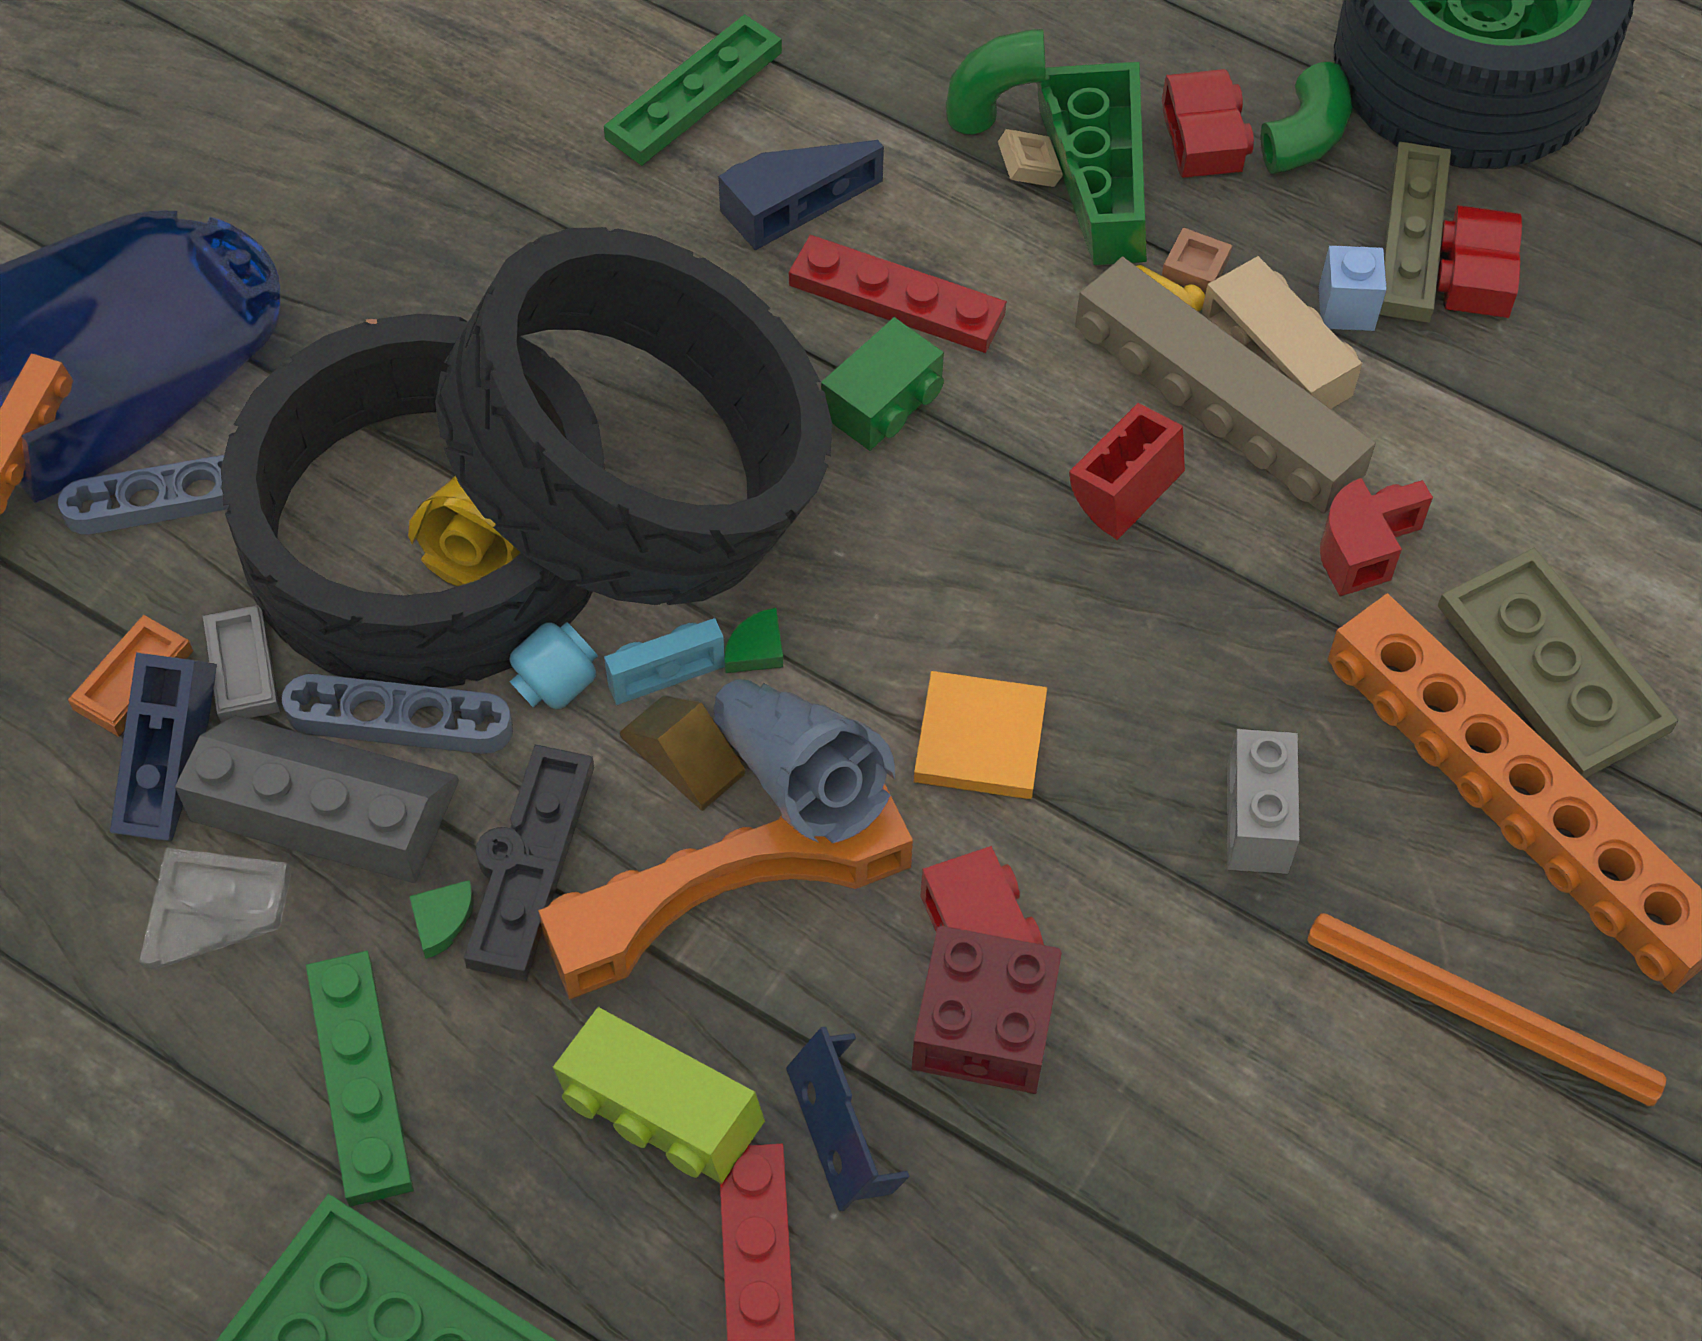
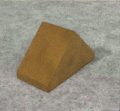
M662 696L620 731L621 738L701 811L745 775L744 766L702 702Z

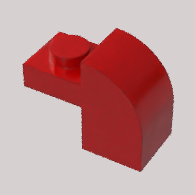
M1360 478L1346 485L1336 495L1321 538L1320 556L1322 564L1340 597L1392 580L1402 551L1395 537L1421 530L1433 499L1423 480L1404 486L1399 484L1390 485L1381 489L1375 495H1371L1363 479Z

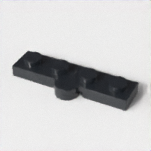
M534 745L510 818L511 827L490 829L480 837L476 844V856L480 870L490 881L464 956L467 969L527 982L542 935L538 910L548 907L553 900L594 771L593 756Z

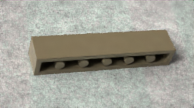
M1124 257L1120 258L1079 293L1075 327L1081 331L1088 341L1099 344L1118 358L1128 371L1142 376L1154 385L1169 402L1183 407L1203 422L1209 432L1217 437H1223L1243 452L1254 466L1268 471L1288 486L1292 494L1298 499L1309 502L1322 513H1325L1331 508L1332 502L1339 491L1349 483L1366 475L1375 448V441Z

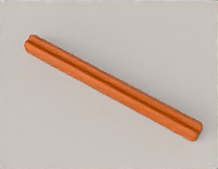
M1326 913L1316 917L1309 931L1307 941L1310 945L1647 1106H1654L1665 1089L1667 1079L1663 1073Z

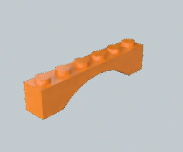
M884 783L883 789L886 790V791L889 793V791H888V789H887V787H886V785H885V783ZM890 796L879 816L867 828L855 836L839 842L832 843L824 836H814L818 842L813 841L789 825L781 815L778 820L755 829L752 827L736 829L727 834L722 841L702 849L688 848L680 850L668 857L665 863L644 871L629 870L614 876L607 885L583 894L571 892L559 896L548 907L538 910L545 942L569 1000L627 978L643 952L667 926L693 907L723 892L759 882L789 879L829 882L857 889L911 868L913 839L892 797Z

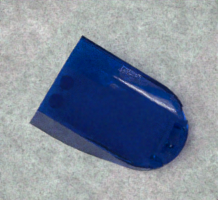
M148 211L108 221L0 265V408L31 353L62 362L74 380L69 395L64 398L56 412L55 420L21 435L25 470L19 484L34 503L61 492L72 482L91 478L127 459L159 437L215 391L269 340L276 328L280 315V280L270 255L254 238L239 228L210 216L208 222L203 223L194 220L178 219L177 211Z

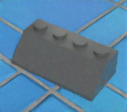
M235 715L199 736L175 788L191 822L416 884L459 779L458 775Z

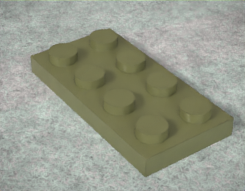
M1535 547L1441 595L1438 608L1544 741L1584 778L1666 736L1673 731L1679 721Z

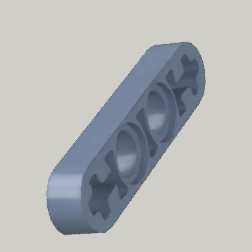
M224 455L81 479L70 483L62 490L58 498V506L66 526L71 531L79 534H95L226 510L229 505L223 506L221 466ZM207 479L215 483L212 491L203 496H191L185 492L187 487L197 480ZM151 489L159 493L156 500L149 505L134 506L129 503L130 498L137 491ZM115 494L120 507L112 509L111 505L113 503L110 495ZM93 500L90 506L91 511L80 513L79 510L82 509V502Z
M306 674L294 678L286 685L282 693V705L290 725L298 732L308 735L480 754L494 753L501 750L509 743L513 735V723L507 703L499 696L490 693L319 674ZM317 696L320 698L321 703L314 704L311 712L302 711L300 705H307L311 697ZM341 698V716L336 717L334 709H339V699ZM366 700L380 701L385 705L383 713L372 721L357 720L353 716V711L355 707ZM433 706L443 712L441 720L432 727L421 728L411 723L413 714L420 708ZM460 711L462 719L457 718L458 729L454 730V712ZM484 716H494L495 722L489 723L487 731H477L476 724H481Z

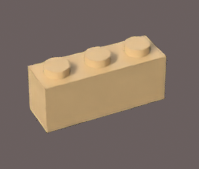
M1259 256L1207 284L1202 309L1204 317L1328 408L1332 409L1353 396L1362 362L1358 359L1354 349L1348 343L1342 342L1323 323L1319 313L1314 308L1307 306L1289 288L1285 278L1280 273L1273 271Z

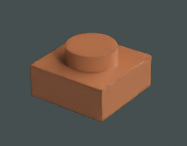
M1183 228L1163 265L1162 276L1184 287L1189 284L1196 285L1206 294L1207 284L1221 277L1230 259L1233 245Z

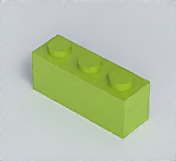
M597 1007L553 1066L564 1090L562 1098L573 1110L590 1119L596 1113L613 1122L615 1130L627 1141L641 1148H645L648 1143L666 1152L667 1159L677 1169L694 1178H697L702 1172L722 1184L735 1162L741 1157L765 1122L755 1091L600 1007Z

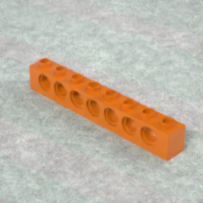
M1387 593L1337 629L1327 659L1332 664L1336 675L1345 684L1358 689L1373 704L1376 713L1385 723L1396 726L1415 745L1418 754L1425 762L1432 766H1437L1457 785L1461 796L1470 805L1481 808L1500 827L1503 836L1512 846L1519 850H1524L1544 869L1548 880L1555 888L1561 892L1569 893L1589 913L1592 922L1602 933L1614 937L1635 957L1637 965L1646 976L1652 980L1660 981L1673 994L1702 970V888ZM1386 666L1396 667L1402 672L1390 670ZM1427 705L1436 706L1442 709L1444 712L1434 711L1430 709ZM1469 745L1478 746L1485 750L1487 753L1477 752L1473 750ZM1512 786L1521 787L1528 791L1530 795L1521 794ZM1556 828L1568 830L1575 838L1564 836ZM1601 870L1615 874L1620 881L1607 878ZM1646 913L1660 917L1666 925L1653 922Z

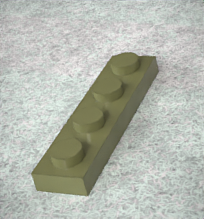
M1399 142L1384 244L1386 293L1379 315L1430 323L1435 303L1451 149Z

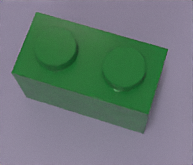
M894 317L821 381V391L825 392L832 424L869 451L885 437H894L902 429L907 417L921 404H930L940 393L944 384V378L942 377L944 352Z

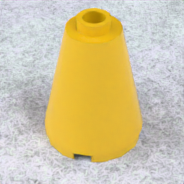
M456 476L421 503L409 520L408 537L410 542L413 544L417 539L425 552L421 561L430 571L455 586L479 580L511 562L521 553L493 528L496 524L491 519L483 517L458 483Z

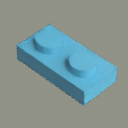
M713 618L699 624L687 623L677 627L670 634L644 643H629L622 646L615 653L604 656L608 687L615 704H622L725 667L724 637L716 619Z

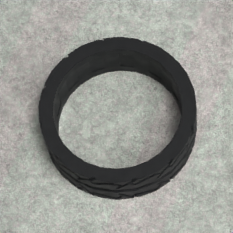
M607 227L568 228L539 237L533 242L530 241L505 260L444 363L448 364L449 367L447 372L441 371L435 400L440 437L446 439L448 447H443L458 483L483 517L491 519L496 524L493 528L525 557L563 580H575L578 587L618 601L660 605L666 602L667 606L705 601L733 588L741 582L763 560L766 553H769L786 529L817 493L828 468V464L824 463L825 455L831 457L832 422L825 392L819 390L816 383L821 381L804 348L780 317L773 316L768 311L770 307L739 279L706 258H697L693 256L694 252L652 235L618 228L608 231ZM546 330H581L612 337L639 348L677 371L705 397L729 430L739 449L747 477V499L733 504L695 505L665 499L631 486L594 464L560 433L539 406L523 373L517 349V338Z
M411 314L377 319L376 324L363 322L325 335L290 357L293 360L292 362L280 364L252 392L233 424L238 426L236 432L229 434L221 466L223 506L229 505L225 516L247 583L259 608L263 609L265 620L282 640L288 643L295 652L329 673L346 678L438 688L464 685L465 679L479 681L513 668L510 663V654L518 645L544 623L551 622L559 627L566 622L570 624L587 605L593 593L576 586L577 581L563 580L528 559L522 553L511 562L479 580L441 592L412 595L364 592L330 581L300 563L277 539L280 516L291 489L311 462L334 443L369 424L400 415L436 412L435 400L441 371L447 372L449 365L444 362L468 323L462 317ZM521 336L518 337L517 349L523 373L539 406L570 443L594 464L605 470L599 424L580 384L554 357L550 358L545 350Z

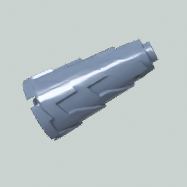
M736 679L724 685L716 694L713 709L715 724L725 739L747 763L755 777L760 781L763 789L778 806L782 813V818L799 833L816 842L818 841L814 836H824L832 843L855 836L867 828L879 816L891 794L883 789L887 774L895 779L894 757L885 740L865 723L851 720L825 705L811 704L793 693L780 692L765 683L759 686L750 680Z

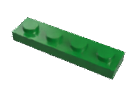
M744 14L604 125L605 140L643 166L782 54V39Z
M367 950L306 964L345 1198L348 1205L351 1207L413 1192V1182L369 952Z

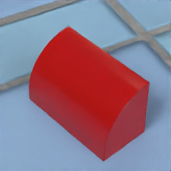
M1137 403L1069 471L1071 488L1079 505L1100 529L1114 539L1118 540L1185 471L1183 426Z

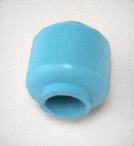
M547 622L540 625L510 654V663L518 674L509 682L533 708L543 700L553 709H562L593 682L596 677V669L592 662L598 655L568 622L561 627Z

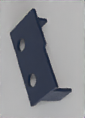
M820 1027L786 1069L838 1210L845 1211L854 1200L893 1194L910 1176L908 1171L878 1174L851 1103L852 1093L838 1059L856 1040V1036L854 1033L830 1036L827 1027ZM809 1082L815 1088L816 1099L814 1105L811 1104L808 1098L807 1089ZM835 1151L840 1155L842 1162L840 1174L836 1172L833 1164Z

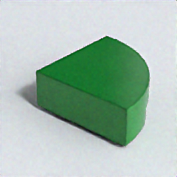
M777 608L755 613L736 627L725 649V673L783 667V652Z
M470 880L409 896L425 959L448 949L453 944V939L460 933L468 918H470L474 905Z

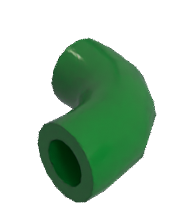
M1044 29L1025 30L997 36L966 56L951 75L945 106L948 124L953 130L971 135L984 132L996 121V103L1002 93L1015 86L1046 82Z
M1320 62L1304 70L1295 83V92L1301 105L1300 109L1286 118L1262 124L1260 135L1261 150L1269 173L1287 172L1315 162L1341 140L1352 113V103L1348 80L1339 64Z

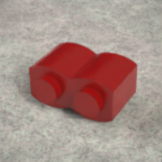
M1226 69L1166 75L1162 94V107L1167 130L1172 138L1173 152L1180 176L1185 178L1243 172L1246 155L1253 153L1254 137L1250 123L1244 124L1241 117L1243 98L1240 85L1232 84Z
M1457 205L1453 220L1443 221L1440 252L1447 253V260L1442 259L1440 261L1436 291L1444 292L1445 309L1505 318L1510 317L1518 294L1520 278L1519 252L1522 234V216L1520 213Z

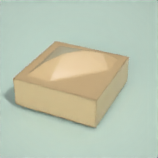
M1006 129L998 140L1010 180L1055 187L1063 176L1049 136Z

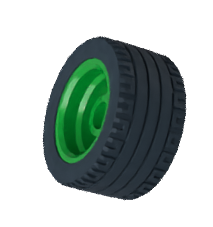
M1343 0L1333 47V59L1343 69L1348 80L1352 108L1373 131L1396 147H1398L1399 142L1451 149L1449 163L1451 166L1500 169L1530 163L1560 150L1561 147L1568 145L1575 136L1583 132L1585 126L1589 125L1593 114L1596 113L1616 63L1633 14L1635 0Z

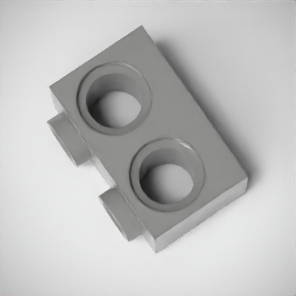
M1237 729L1227 763V870L1288 874L1299 844L1298 733Z

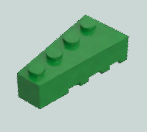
M1140 62L1046 67V82L1037 83L1039 112L1063 173L1062 177L1093 265L1114 264L1122 257L1131 263L1147 262Z

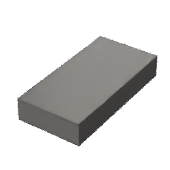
M255 605L203 616L209 662L217 664L214 696L220 722L223 723L235 715L253 718L280 712L263 609Z

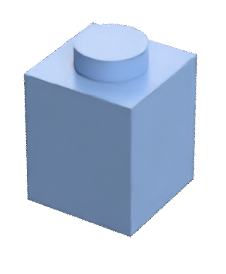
M1329 246L1319 283L1320 316L1323 323L1329 329L1375 331L1386 293L1383 248Z

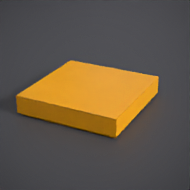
M931 671L913 782L1032 799L1047 687Z

